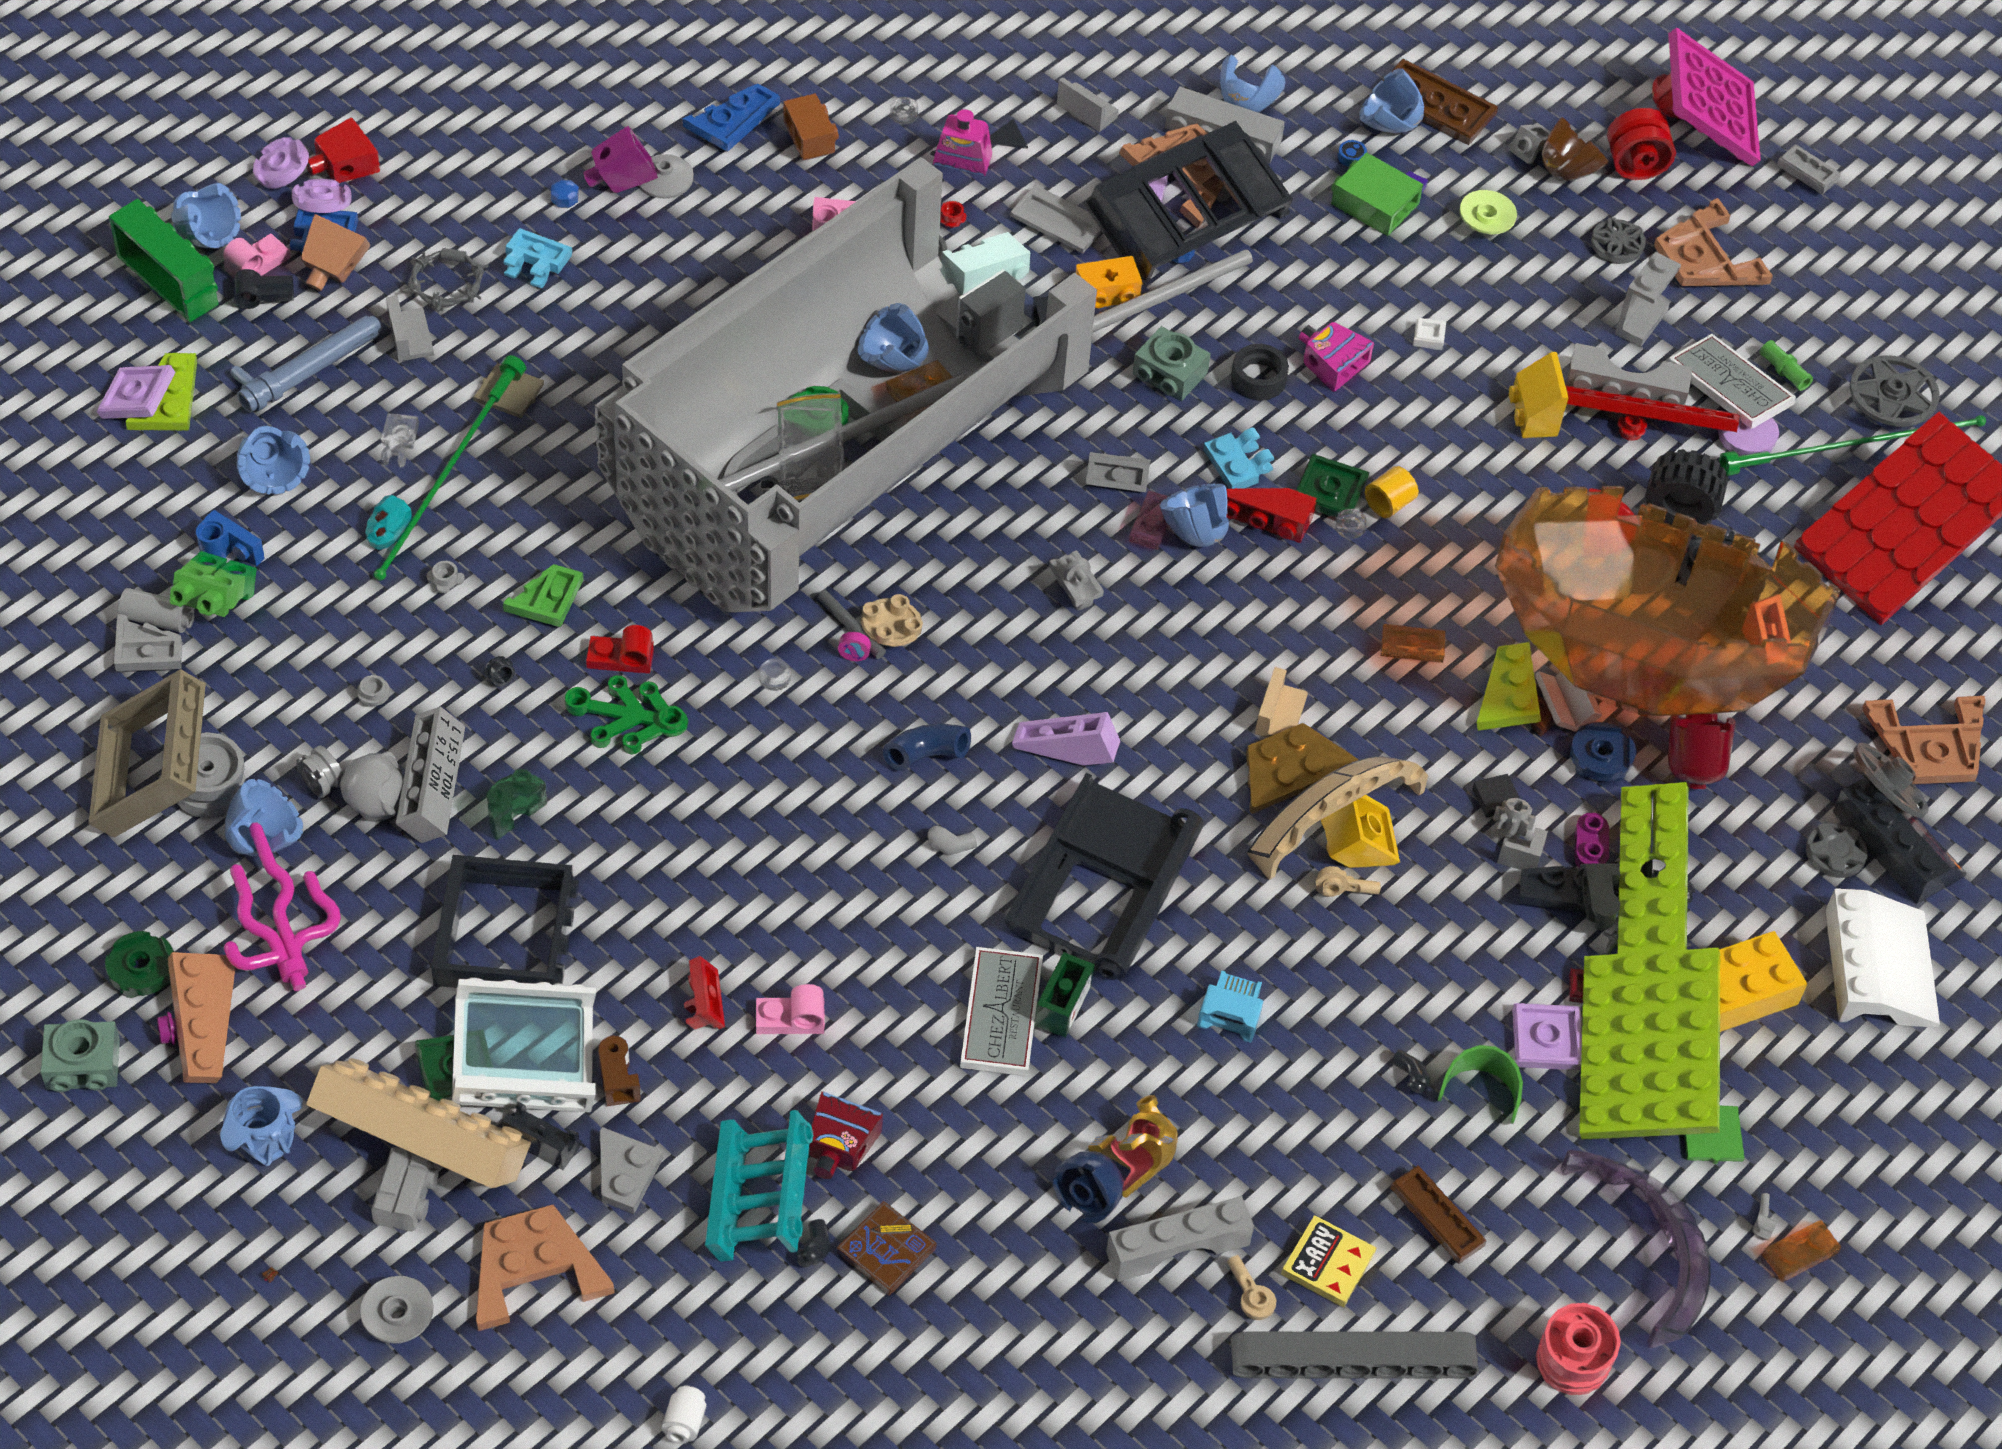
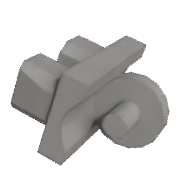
M1077 550L1062 559L1050 560V569L1056 576L1060 586L1071 599L1076 610L1092 606L1094 599L1103 596L1104 590L1090 571V563L1085 558H1082Z

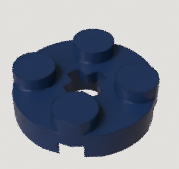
M1593 722L1586 725L1584 730L1578 731L1574 735L1570 748V756L1576 766V773L1583 778H1591L1598 781L1623 780L1627 772L1632 768L1636 756V747L1630 736L1627 738L1621 733L1622 729L1611 723ZM1602 747L1605 748L1606 753L1611 754L1603 756L1598 754L1597 752L1599 748Z

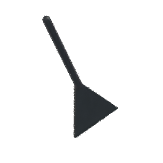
M1014 118L990 135L992 145L1028 149ZM936 150L931 151L930 155L935 156Z

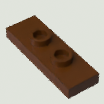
M1419 1165L1392 1182L1390 1189L1458 1264L1485 1247L1487 1240Z

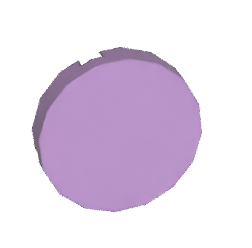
M284 137L275 140L261 151L263 155L259 160L256 158L253 173L259 183L266 188L286 186L297 179L304 171L308 163L309 153L298 139L293 140L291 137Z
M311 179L305 181L302 187L298 184L294 186L292 201L296 207L305 211L316 213L336 212L350 205L351 190L347 185L340 187L339 182L335 180Z
M1773 418L1768 419L1753 429H1750L1739 420L1737 432L1718 429L1719 440L1727 450H1734L1739 453L1738 456L1765 451L1770 453L1776 445L1779 430Z

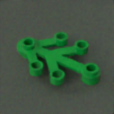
M620 675L609 679L608 689L609 693L614 697H619L625 706L592 700L589 691L582 687L571 688L565 694L566 709L574 716H583L589 712L619 718L606 726H597L592 730L591 741L597 748L607 747L612 737L640 723L649 724L650 726L637 733L630 732L624 735L622 739L623 750L633 755L641 751L643 743L662 734L669 737L681 735L688 727L687 715L677 706H668L659 694L658 686L654 682L642 683L639 687V696L642 702L651 703L656 712L644 710L628 688L626 678ZM617 684L622 685L621 688H615L613 686ZM646 691H653L654 693H652V694H645L644 692H646ZM599 735H604V736H606V737L603 738V739H598V738H596V737L599 736ZM631 741L637 742L636 745H629L627 743Z

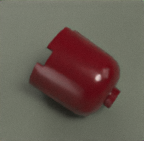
M1686 711V717L1679 718L1677 713L1671 715L1668 767L1677 779L1687 782L1688 788L1706 789V784L1719 782L1728 773L1736 724L1733 718L1728 717L1726 722L1717 720V713L1703 711Z

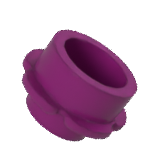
M167 1012V1016L157 1017L161 1044L171 1043L175 1045V1039L178 1038L176 1020L172 1018L170 1012Z

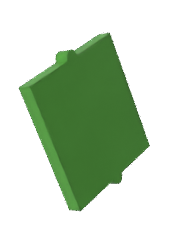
M1720 1105V1133L1684 1135L1687 1160L1712 1161V1163L1718 1164L1719 1161L1743 1162L1745 1159L1738 1106Z

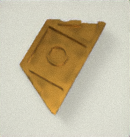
M1305 723L1248 745L1246 758L1247 766L1249 767L1250 811L1253 814L1296 796L1329 773L1358 761V759Z

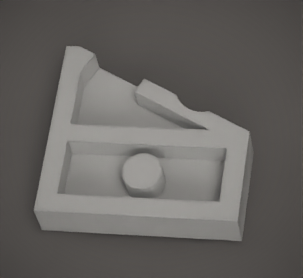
M117 614L114 659L116 672L181 669L183 646L181 635L170 631H161L156 626L144 623L141 626L128 621L126 615Z
M602 1127L600 1131L602 1202L635 1214L664 1158L663 1150Z

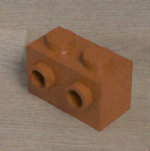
M816 93L784 101L783 122L802 160L835 153V140L839 139L838 130L835 123L830 122L827 107L825 104L820 103Z

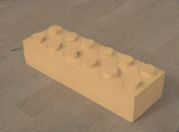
M349 1058V1061H335L333 1064L320 1067L306 1103L307 1106L489 1188L517 1181L531 1142L521 1138L522 1133L506 1126H503L502 1129L490 1124L491 1119L482 1114L471 1113L469 1115L460 1111L461 1106L446 1099L437 1101L429 1097L430 1092L414 1085L408 1088L398 1083V1077L386 1072H380L379 1074L368 1070L369 1065L358 1059Z

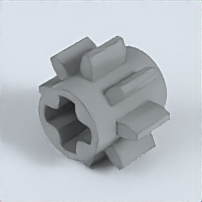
M1511 798L1507 801L1504 800L1502 807H1496L1493 820L1498 822L1496 828L1499 829L1502 835L1508 838H1519L1526 836L1527 830L1533 829L1536 817L1531 815L1532 808L1526 801L1519 798Z

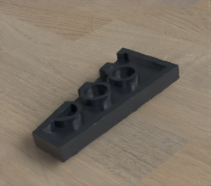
M1649 860L1642 865L1640 871L1644 874V877L1652 878L1653 860ZM1620 861L1612 862V864H1619L1620 868ZM1580 864L1579 868L1565 869L1564 866L1521 869L1518 903L1585 912L1581 878L1586 864ZM1618 881L1617 887H1616V889H1615V891H1614V894L1617 896L1618 899H1619V881Z

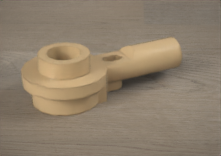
M1335 866L1321 869L1315 880L1317 892L1327 897L1340 895L1344 891L1379 895L1381 889L1380 882L1354 879L1353 876H1347L1346 871Z
M1239 1255L1231 1257L1227 1264L1244 1291L1241 1297L1242 1310L1253 1320L1268 1318L1276 1308L1274 1293L1265 1286L1255 1284Z

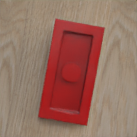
M698 956L689 960L690 975L688 976V981L695 998L686 1001L684 1008L690 1013H695V1015L686 1019V1024L695 1030L709 1024L714 1028H724L725 1021L718 969L703 957Z

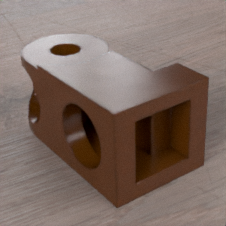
M619 1036L604 1038L599 1044L598 1051L606 1106L640 1102L638 1073L628 1075L629 1047L627 1041Z

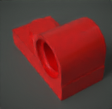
M630 625L623 629L622 638L590 636L586 660L587 669L650 674L654 653L652 632L641 625Z

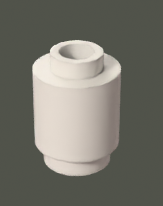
M681 1386L677 1389L676 1393L672 1394L662 1424V1431L670 1441L685 1444L697 1438L706 1409L705 1395L699 1389Z

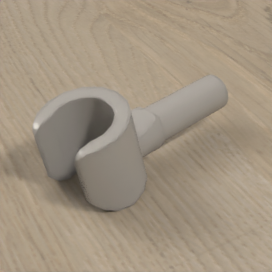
M1763 1193L1761 1194L1759 1215L1752 1232L1769 1240L1777 1221L1767 1217L1769 1214L1770 1195Z

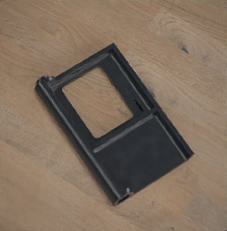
M1086 772L1005 918L1006 926L1015 934L1060 955L1065 952L1095 964L1094 970L1106 979L1124 978L1201 833L1204 821L1197 813L1185 808L1177 809L1173 816L1170 817L1098 784L1093 780L1092 775ZM1181 817L1187 818L1186 822H1183ZM1077 864L1084 865L1133 889L1132 896L1106 945L1099 954L1091 953L1044 931L1041 927L1070 872Z

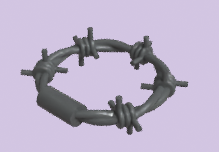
M442 248L441 251L428 256L423 251L422 255L417 259L413 256L411 257L416 263L413 266L412 275L408 282L409 288L403 289V291L414 292L415 297L419 295L425 302L433 304V307H437V312L443 311V306H452L465 300L473 302L475 297L479 300L481 299L476 293L480 288V281L484 274L483 268L489 267L488 264L481 265L474 262L467 255L466 251ZM441 258V260L469 263L472 273H468L467 277L473 275L476 281L472 287H465V291L458 289L463 294L461 297L443 299L442 296H439V292H433V297L423 293L420 290V283H424L425 279L419 281L416 275L419 271L422 273L427 265L434 267L429 262L430 260Z

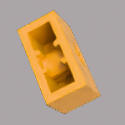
M1133 256L1076 264L1075 273L1097 289L1095 308L1122 304L1141 294L1142 280Z

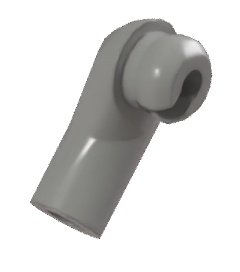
M933 826L928 831L927 837L930 844L946 855L957 854L977 847L973 832L956 836L941 826Z

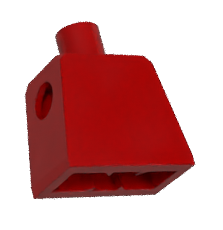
M352 117L315 138L316 155L308 158L306 165L310 175L313 176L326 171L332 180L339 183L380 172L378 151Z

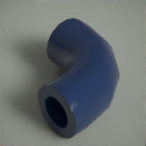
M942 723L922 725L904 731L891 739L883 748V756L887 764L898 771H904L916 761L930 756L944 755L962 758L969 751L971 732L968 727Z

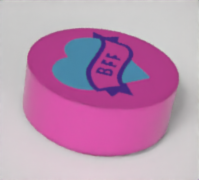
M847 632L840 637L838 652L847 660L862 661L869 656L871 642L862 633Z

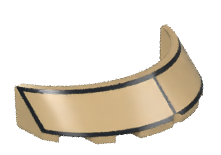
M1383 756L1369 757L1347 764L1324 776L1290 801L1261 831L1248 849L1247 854L1270 880L1276 876L1280 861L1299 845L1303 834L1310 826L1397 777H1400L1419 796L1425 791L1428 774L1420 765L1414 762Z

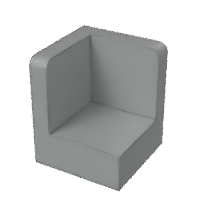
M1535 827L1531 842L1521 838H1508L1505 836L1497 863L1518 870L1537 868L1548 831Z

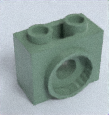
M1161 326L1135 353L1132 374L1182 402L1208 373L1211 353L1195 345L1188 336L1172 332Z
M77 1019L65 1024L44 1025L41 1075L46 1090L66 1092L70 1089L89 1088L91 1090H102L106 1087H117L120 1037L115 1021L91 1022ZM80 1051H86V1052H84L83 1054H79V1055L76 1054V1053H78V1052H80Z

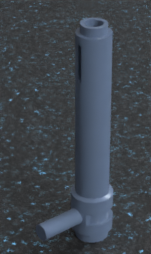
M373 315L370 317L364 316L272 372L266 371L256 378H253L239 366L233 367L230 372L231 376L243 384L241 390L237 392L240 404L249 413L254 410L259 412L267 407L269 401L273 403L282 398L283 393L376 338L382 330L378 319Z

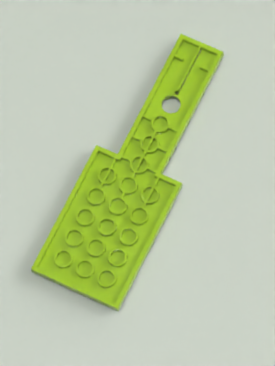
M1687 782L1621 787L1618 954L1584 956L1579 1124L1581 1139L1720 1133L1719 948L1687 950L1689 793ZM1652 797H1653V835H1652ZM1657 859L1665 863V869L1661 870L1656 878L1644 877V874L1640 871L1642 865L1649 860Z

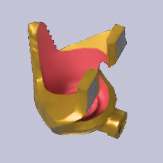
M1149 1095L1137 1101L1136 1105L1139 1113L1133 1115L1130 1119L1125 1139L1117 1141L1116 1136L1112 1135L1096 1136L1094 1141L1088 1146L1090 1151L1100 1152L1131 1170V1173L1124 1181L1122 1196L1125 1198L1165 1168L1172 1161L1178 1142L1177 1129L1159 1112L1156 1106L1158 1101L1155 1095Z

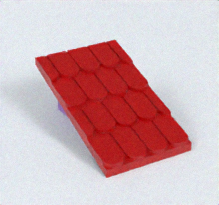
M1939 411L1904 440V443L1878 464L1873 472L1838 500L1827 513L1806 529L1802 536L1795 541L1793 548L1877 623L1883 625L2002 517V464L1995 460L1979 444L1972 441V438L1953 422H1950Z

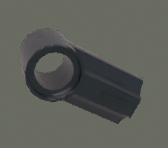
M243 269L235 274L234 303L240 308L254 309L259 306L260 302L294 300L293 275L261 276L252 269Z

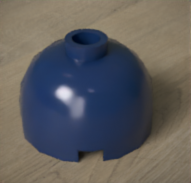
M1096 1151L1078 1152L1064 1160L1055 1170L1057 1171V1176L1053 1179V1188L1057 1198L1069 1212L1072 1206L1082 1212L1085 1216L1080 1220L1084 1222L1098 1223L1106 1219L1122 1199L1124 1181L1115 1163Z

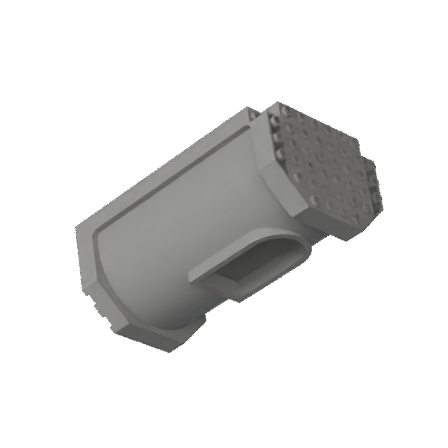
M922 157L912 162L623 363V386L595 405L598 467L634 525L644 545L650 551L657 552L670 568L677 569L685 576L691 586H697L706 594L711 603L719 605L726 612L771 611L799 590V556L1013 396L1063 391L1089 370L1097 289L1076 273H1073L1049 291L1046 321L1019 340L1014 335H1011L979 357L970 349L962 346L956 338L958 299L962 295L957 292L952 283L947 284L940 271L943 265L938 257L943 173ZM895 303L905 304L914 312L922 325L929 346L928 356L921 365L905 372H890L875 368L861 359L858 354L859 339L864 334L863 330L867 329L866 325L874 315L878 316V311L882 308L890 307V304L895 305ZM988 363L938 401L868 431L880 440L881 443L800 503L776 484L748 505L738 497L737 490L731 491L719 481L778 455L803 437L791 427L788 421V404L777 407V403L790 400L798 391L799 393L806 391L807 387L826 386L836 390L848 404V416L853 420H857Z

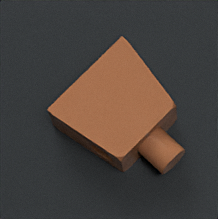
M315 214L301 255V261L304 265L312 269L306 284L313 289L322 291L328 278L340 283L345 282L371 246L366 237Z

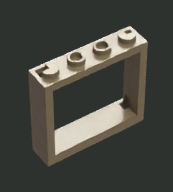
M180 669L101 715L89 825L115 838L195 793L206 683ZM168 713L161 778L125 798L132 733ZM108 724L113 726V728L108 729Z

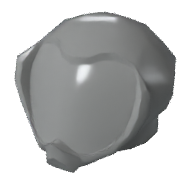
M390 751L382 754L369 753L354 759L344 770L340 782L342 796L345 802L353 810L360 813L365 820L384 821L398 814L404 775L396 757Z

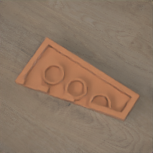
M172 952L167 959L183 1081L190 1083H217L221 1079L235 967L229 962L226 955Z

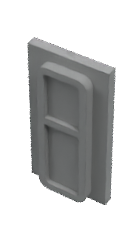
M1037 185L1010 212L1011 217L1081 253H1084L1102 233V230L1088 211Z

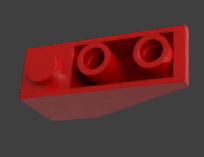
M1290 488L1226 489L1227 518L1235 519L1254 528L1279 535L1284 539L1301 543L1313 519L1317 498Z

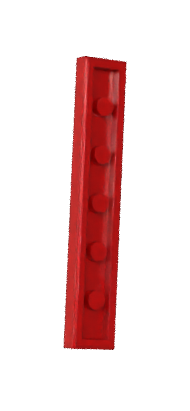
M1565 385L1568 394L1567 404L1731 432H1737L1740 415L1736 413Z

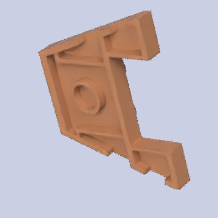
M1196 123L1166 132L1165 136L1155 139L1148 137L1142 139L1141 143L1131 145V143L1124 144L1119 154L1132 166H1135L1195 137L1203 136L1207 132ZM1203 158L1182 169L1208 207L1211 208L1224 184L1208 161ZM1191 199L1182 204L1179 211L1195 227L1199 228L1204 218Z
M1719 198L1712 200L1704 210L1699 209L1694 212L1692 218L1686 222H1679L1657 237L1654 247L1659 254L1681 264L1680 270L1675 275L1681 286L1770 284L1773 275L1761 258L1733 265L1709 229L1729 223L1730 214Z
M1963 696L1956 698L1954 707L1959 724L1900 726L1893 699L1865 700L1862 707L1863 712L1894 758L1897 756L1902 758L1914 770L1916 775L1913 777L1912 784L1975 782L1979 769L1980 736L1984 720L1985 696Z
M554 1205L484 1223L476 1317L478 1331L510 1323L502 1289L567 1271H574L583 1302L614 1294L613 1282Z

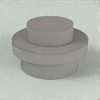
M370 675L360 682L357 694L363 704L378 706L387 701L390 696V688L382 677Z

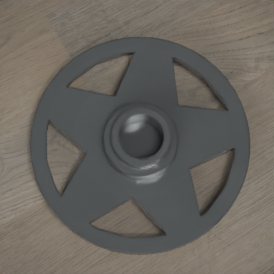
M1883 355L1867 359L1858 365L1850 380V393L1855 404L1867 416L1883 424L1900 427L1920 424L1932 416L1939 403V388L1933 376L1921 365L1903 357ZM1891 364L1900 365L1911 370L1899 373ZM1869 367L1872 368L1874 379L1857 381L1861 373ZM1926 382L1932 394V401H1929L1919 392ZM1862 398L1877 401L1879 412L1867 405ZM1903 409L1919 414L1909 418H1897Z
M1859 743L1854 747L1853 754L1860 768L1885 797L1901 810L1914 817L1923 818L1928 813L1929 808L1926 800L1915 784H1912L1913 777L1916 774L1905 760L1898 756L1895 759H1889L1879 750L1865 743Z

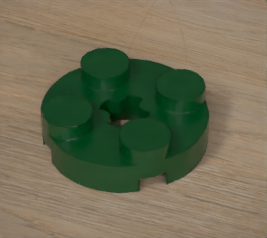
M136 931L120 937L113 944V950L110 952L109 957L108 954L106 956L105 968L111 984L120 990L126 998L149 995L171 984L167 958L174 951L169 941L164 937L160 936V939L157 936H151L150 932ZM142 958L144 962L150 961L143 968H134L137 959Z

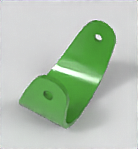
M1478 1045L1464 1050L1452 1061L1445 1074L1438 1101L1441 1102L1444 1089L1450 1079L1460 1072L1470 1070L1489 1072L1499 1077L1512 1092L1514 1111L1510 1124H1514L1523 1087L1519 1066L1508 1053L1495 1046Z

